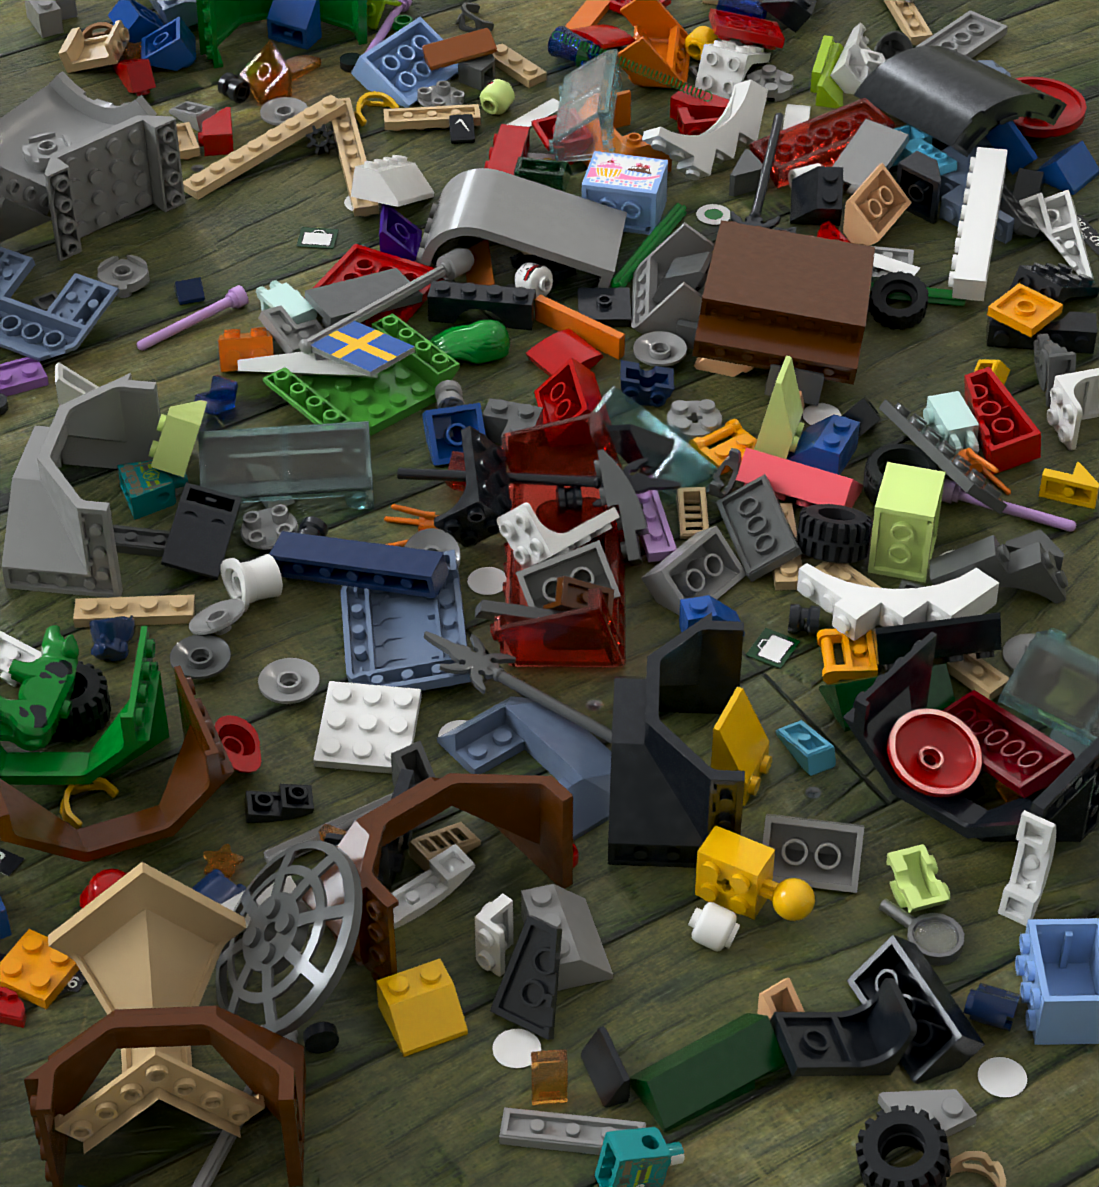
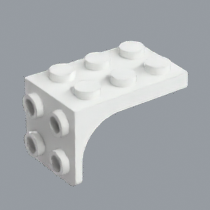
M714 40V44H704L695 88L698 87V89L703 91H710L714 95L730 100L734 85L744 81L751 65L769 63L771 53L764 52V47L742 46L743 43L737 40Z
M1099 368L1055 376L1054 386L1050 391L1051 404L1050 409L1047 410V420L1058 433L1059 440L1065 444L1069 451L1076 449L1081 420L1099 417Z
M525 502L498 517L497 524L499 525L500 533L509 543L515 560L521 565L522 569H526L582 546L592 540V538L613 528L610 522L620 516L615 507L567 533H556L546 528L537 518L531 505Z

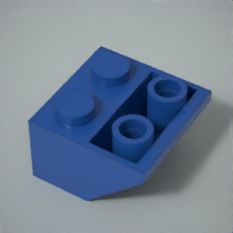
M273 0L267 16L268 39L308 50L322 37L319 0Z

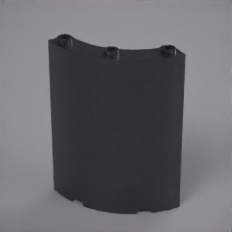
M920 46L896 54L878 66L854 93L855 97L868 106H874L949 145L966 157L989 134L988 130L993 126L1005 124L1019 117L1040 119L1054 126L1067 106L1066 103L955 50L941 46Z

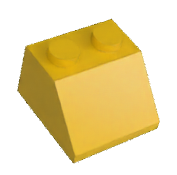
M441 959L376 981L378 1007L403 1057L468 1034L454 983Z

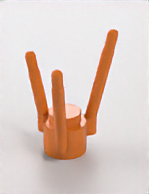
M971 448L963 449L958 453L972 464L969 467L970 470L974 468L984 474L1007 495L1011 494V490L990 472L998 473V468L977 455Z
M392 504L391 508L419 516V519L389 516L384 518L386 522L419 525L418 532L429 528L438 529L434 526V518L439 516L435 515V512L422 511L397 504ZM408 540L388 543L385 545L405 547Z

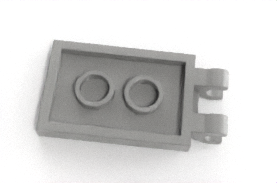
M865 119L832 166L843 167V185L847 184L850 186L847 194L852 196L879 164L883 163L889 171L908 144L909 134Z

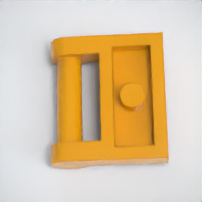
M734 418L727 421L724 427L702 438L696 437L690 440L689 446L697 457L717 472L722 462L729 456L731 448L740 450L742 462L746 447L754 450L757 439L745 431L740 422ZM728 436L733 437L711 449L708 448ZM726 465L721 475L731 471L732 469L728 465Z
M836 628L822 629L817 633V643L821 647L824 668L822 669V677L825 683L831 684L837 683L839 680L878 675L871 630L855 641L837 631ZM834 643H841L844 659L843 665H836L833 649Z

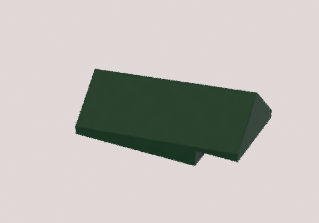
M946 663L933 664L927 709L942 711L956 702ZM879 675L819 686L820 693L844 732L851 729L843 716L853 708V703L858 694L862 691L866 692Z
M746 1013L630 1076V1086L665 1133L754 1090L755 1080L784 1067L785 1060L769 1017L767 1015Z

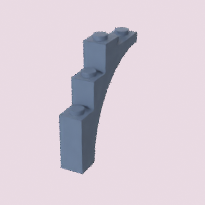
M986 136L973 148L968 157L960 154L950 146L942 150L943 153L957 161V170L941 175L940 196L942 198L939 218L957 227L959 221H964L960 220L962 205H967L963 204L970 159L971 157H976L977 147L993 148ZM999 210L994 238L1006 244L1012 240L1015 219Z

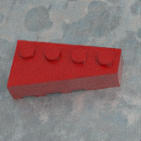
M986 367L964 375L965 402L979 423L978 440L985 460L998 468L999 473L1041 458V432L992 369Z

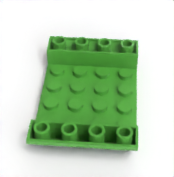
M392 313L372 323V328L415 346V352L379 372L378 378L303 375L298 378L284 367L264 377L263 382L326 434L350 445H355L437 402L435 397L436 386L442 381L452 380L459 370L460 364Z

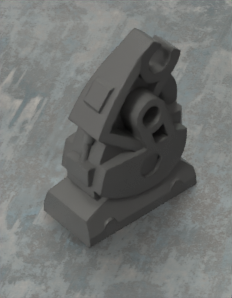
M1040 334L1036 336L1037 340L1033 342L1034 362L1039 385L1043 392L1046 391V406L1050 407V391L1054 386L1055 376L1075 372L1076 354L1068 352L1065 347H1060L1057 343H1053L1049 339L1048 334Z

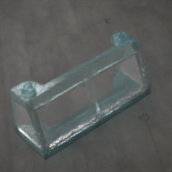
M618 49L607 50L564 76L563 85L559 86L560 101L553 139L549 140L550 154H555L556 163L591 160L594 151L615 153L613 121L617 92L623 91Z

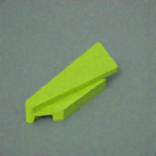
M823 36L812 70L810 92L817 93L816 106L843 109V90L830 75L844 47L840 43H835L833 36Z

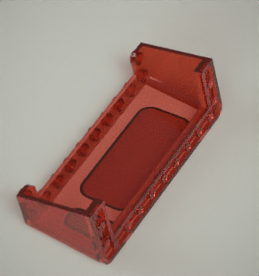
M601 411L504 433L502 446H500L506 453L507 460L505 462L508 465V472L596 476L594 460L599 459L598 450H604L623 470ZM508 485L509 496L512 501L511 510L525 502L529 503L539 521L546 528L556 533H567L582 523L609 510L607 505L593 507V502L600 499L599 489L595 487H581L582 512L567 510L565 513L559 514L556 505V486ZM616 519L610 522L613 528L582 545L585 546L598 540L601 543L621 595L613 601L612 615L599 587L588 590V607L515 623L506 622L503 615L495 616L494 623L490 625L491 635L494 641L499 642L500 653L516 657L515 663H508L511 667L615 668L626 665L625 559H623L620 542L625 541L623 530L618 531ZM506 542L504 543L507 562L503 564L506 582H503V592L506 599L503 603L528 606L516 572L523 569L514 558V550Z

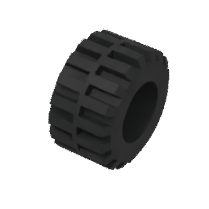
M835 504L812 505L800 511L796 540L802 553L811 558L831 563L857 562L864 560L868 556L873 521L870 516L854 508Z
M78 661L74 690L70 701L73 702L67 719H60L51 738L52 740L64 739V742H71L72 739L84 740L85 736L91 737L96 734V730H102L105 727V722L109 721L111 704L107 680L99 668L95 669L94 665L90 663L84 665L83 661Z
M897 1105L891 1106V1112L885 1113L883 1109L876 1112V1120L869 1118L865 1122L866 1130L860 1129L858 1134L859 1143H856L858 1165L865 1187H946V1177H950L951 1173L949 1146L944 1129L941 1130L940 1122L935 1117L930 1120L929 1113L923 1109L916 1113L914 1106L906 1105L905 1110H899ZM898 1147H913L923 1153V1156L917 1163L908 1167H894L884 1161L887 1154Z

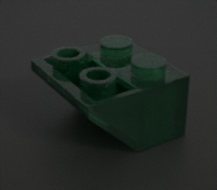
M518 157L514 169L515 176L566 192L572 173V168L566 161Z

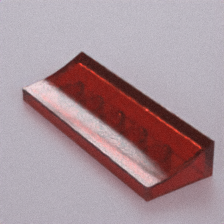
M862 98L784 129L780 132L770 177L776 188L779 189L789 184L788 173L792 169L816 163L821 164V166L832 167L865 119L892 129L895 127V122L866 98ZM769 136L750 143L749 150L762 164Z

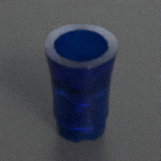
M718 0L716 8L717 10L760 19H766L767 11L760 6V0Z
M566 26L557 27L553 31L555 32L553 34L555 39L552 38L551 34L548 41V52L552 57L563 58L573 62L576 61L578 51L576 48L579 47L581 40L591 44L588 53L591 52L593 45L595 47L592 54H595L596 48L599 47L593 41L574 33ZM565 34H567L565 43H567L568 37L571 35V39L568 42L569 45L571 44L573 37H575L572 46H575L576 40L579 38V42L576 45V47L573 48L572 46H568V44H564V42H562L564 40ZM600 47L596 56H592L591 53L588 54L592 66L599 60ZM581 61L582 65H587L586 61Z

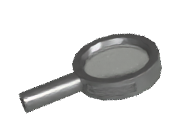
M884 899L881 902L879 910L908 928L907 941L917 945L930 965H946L958 959L963 951L965 934L961 925L953 918L938 913L922 914L915 918L888 899Z

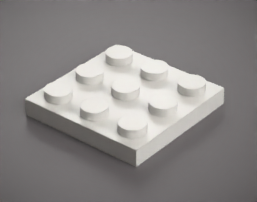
M329 681L313 760L314 766L392 774L391 753L414 743L422 698L421 689Z

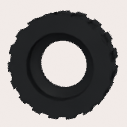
M903 271L889 272L887 275L880 276L873 283V287H871L870 313L874 316V320L881 323L884 327H889L893 330L912 328L915 324H919L926 315L928 289L926 290L925 283L919 277H915L911 273H903ZM890 293H905L911 297L912 303L908 308L896 309L887 305L886 297Z

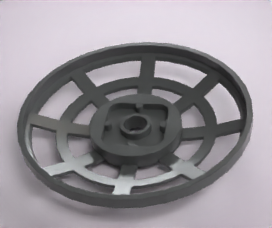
M305 841L279 853L254 877L233 910L243 917H246L247 914L249 915L251 920L244 932L243 938L237 941L238 935H236L226 943L216 964L215 985L220 1008L237 1015L241 1000L251 1004H263L266 1024L260 1026L285 1036L307 1022L322 1007L345 972L355 947L362 916L363 894L361 880L356 865L347 853L339 847L324 841ZM313 849L323 851L328 855L313 869L302 865L291 866L295 856ZM336 864L343 881L344 904L327 907L326 890L320 877ZM299 875L304 877L291 894L283 892L287 876ZM274 883L271 896L259 906L256 902L257 898L266 888ZM312 887L316 908L308 911L306 904L301 898ZM342 919L335 948L327 966L322 972L311 961L321 942L325 923L330 920ZM314 924L310 939L302 954L300 951L306 940L309 925ZM243 952L246 963L239 978H237L235 956ZM292 964L294 966L292 971L274 986V975L281 973ZM227 970L230 985L233 989L230 1004L227 994ZM253 971L262 974V992H250L245 989ZM304 975L314 984L313 988L295 1008L278 1019L275 999L290 990L301 976Z

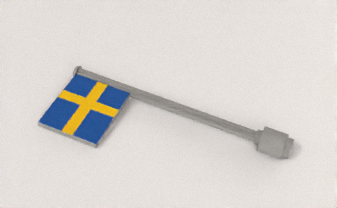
M456 248L437 259L435 269L310 338L301 339L299 342L300 350L304 354L314 352L369 377L376 375L414 353L415 346L363 325L361 322L428 286L432 281H437L440 278L452 281L468 272L474 264L473 254L467 248Z

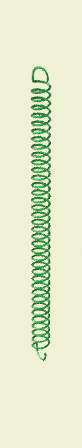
M565 34L564 40L562 42H564V44H568V42L571 39V35L568 37L567 43H565V39L567 37V34ZM579 38L576 40L575 46H572L573 48L578 44ZM581 40L579 47L576 49H580L583 40ZM587 42L584 43V46H583V49H582L583 51H584V48L586 47ZM589 43V45H588V47H587V50L584 51V52H587V53H588V50H589V48H590V46H591L590 43ZM595 45L592 46V49H591V52H590L592 56H593V55L596 56V53H597L599 47L596 48L595 54H592V51L594 50ZM602 48L600 49V52H599V55H598L599 58H600V54H601V52H602V50H603ZM605 50L604 53H603V57H602V58H603V60H607V61H608V57H609V55H610V51L608 52L607 58L604 59V56H605V54H606V50ZM613 53L612 56H611V60H610L611 63H612V59H613V57H614V53ZM616 55L615 61L613 63H615V65L619 64L620 66L622 56L619 59V63L616 64V60L618 58V55ZM624 58L623 64H622L620 67H622V66H623V68H626V67H627V70H630V69H631V71H632V66L634 65V61L632 62L630 69H628V65H629V63H630V59H629L628 62H627V66L624 67V63H625V61H626V58ZM636 63L635 69L633 70V71H635V73H638V72H639V75L643 74L644 77H645V76H647V78H650V77H651V80L655 79V81H659V83H662V82H663V85H665V84H667V86H670V85H671V88L675 87L676 90L679 88V91H682V90H683V93H685V92H687V94H690V93H691V96H694V95H695V98L699 97V99H702V98H700V94H701V92H702V89H700L699 95L696 97V92H697V90H698V87L696 88L695 93L692 95V91H693V89H694V85H693L692 88H691V92L688 93V89H689V87H690V84H688L687 90L684 92V87H685V85H686V82L684 83L683 88L680 90V86H681V84H682V80H681L680 83H679V87L676 88V84H677V82H678V79H676L675 85L672 87V82H673V80H674V77L672 78L670 85H668V81H669V79H670V75H669L668 78H667V82L664 84V79H665V77H666V74H664L663 80L660 82V78H661V76H662V72L660 73L658 80H656V76H657V74H658V71H656L655 77L652 79V74H653V72H654V69L652 70L650 77H648V73H649V71H650V67L648 68L646 75H644V71H645V69H646V66H644L643 72L640 74V70H641V68H642V64H641L640 67H639V71L636 72V68H637V66H638V63Z

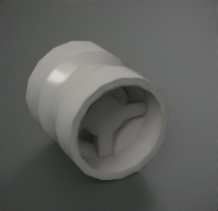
M445 380L436 386L435 397L438 409L465 405L462 389L458 382Z

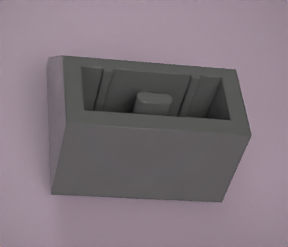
M709 251L675 258L662 278L652 299L660 304L683 282L697 292L699 289H702L707 279L713 253Z

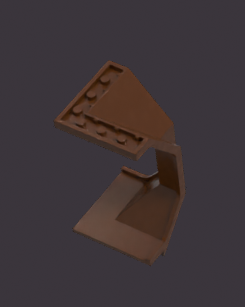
M180 665L174 667L184 742L159 805L84 828L75 829L0 779V840L88 862L174 836L234 772L206 707L203 706L200 697L196 699L194 697L196 692L192 678L190 676L185 677Z
M449 773L442 778L429 777L355 820L337 847L347 853L352 859L361 880L363 894L362 916L358 937L352 953L356 963L360 966L364 965L371 972L375 982L397 974L393 908L399 905V901L378 880L383 846L453 806L493 824L556 885L565 889L573 884V795L553 776ZM334 864L320 877L326 890L327 907L344 904L343 881L338 866ZM310 887L301 899L314 910L316 908L315 896L312 887ZM342 919L330 920L325 923L336 942L341 929Z
M218 1006L115 1009L52 1053L45 1064L24 1079L30 1113L35 1127V1135L40 1145L41 1160L46 1161V1182H52L53 1187H63L68 1135L55 1130L54 1117L58 1114L65 1116L77 1106L116 1049L212 1045L255 1095L260 1094L264 1096L265 1106L280 1121L282 1126L289 1187L303 1186L306 1098L304 1046Z

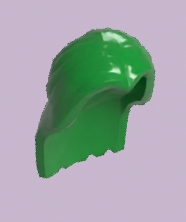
M491 319L480 320L470 325L450 327L430 339V342L454 360H464L476 364L504 358L508 355L510 348V337L505 326L499 321Z

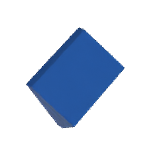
M1013 121L997 125L986 135L994 149L1008 150L1006 166L1012 175L1018 172L1019 168H1024L1038 158Z
M1083 140L1058 152L1035 170L1044 172L1045 184L1062 191L1069 190L1071 195H1075L1099 175V167Z

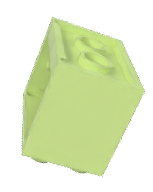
M887 462L874 510L868 573L926 583L930 567L929 560L932 559L937 538L945 472Z

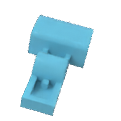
M909 124L894 128L909 134V142L892 167L898 165L900 161L915 151H919L937 160L940 176L957 170V161L932 145V136Z

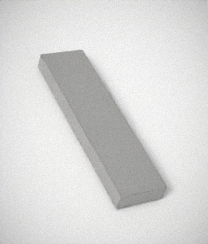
M504 1107L499 1144L600 1155L606 1132L646 1128V1122Z

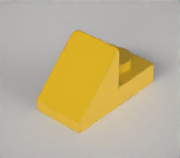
M1079 462L1076 463L1073 474L1045 468L1042 474L1039 497L1095 509L1099 483Z

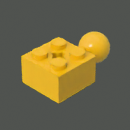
M715 825L697 851L695 895L705 901L714 902L732 910L736 914L755 919L767 899L772 901L777 914L789 921H799L806 918L812 912L815 905L813 889L804 880L788 878L780 883L773 881L775 849Z

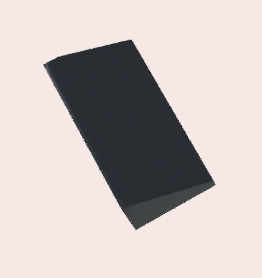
M604 1026L599 1027L583 1048L581 1059L603 1106L608 1108L629 1101L630 1078L607 1029Z

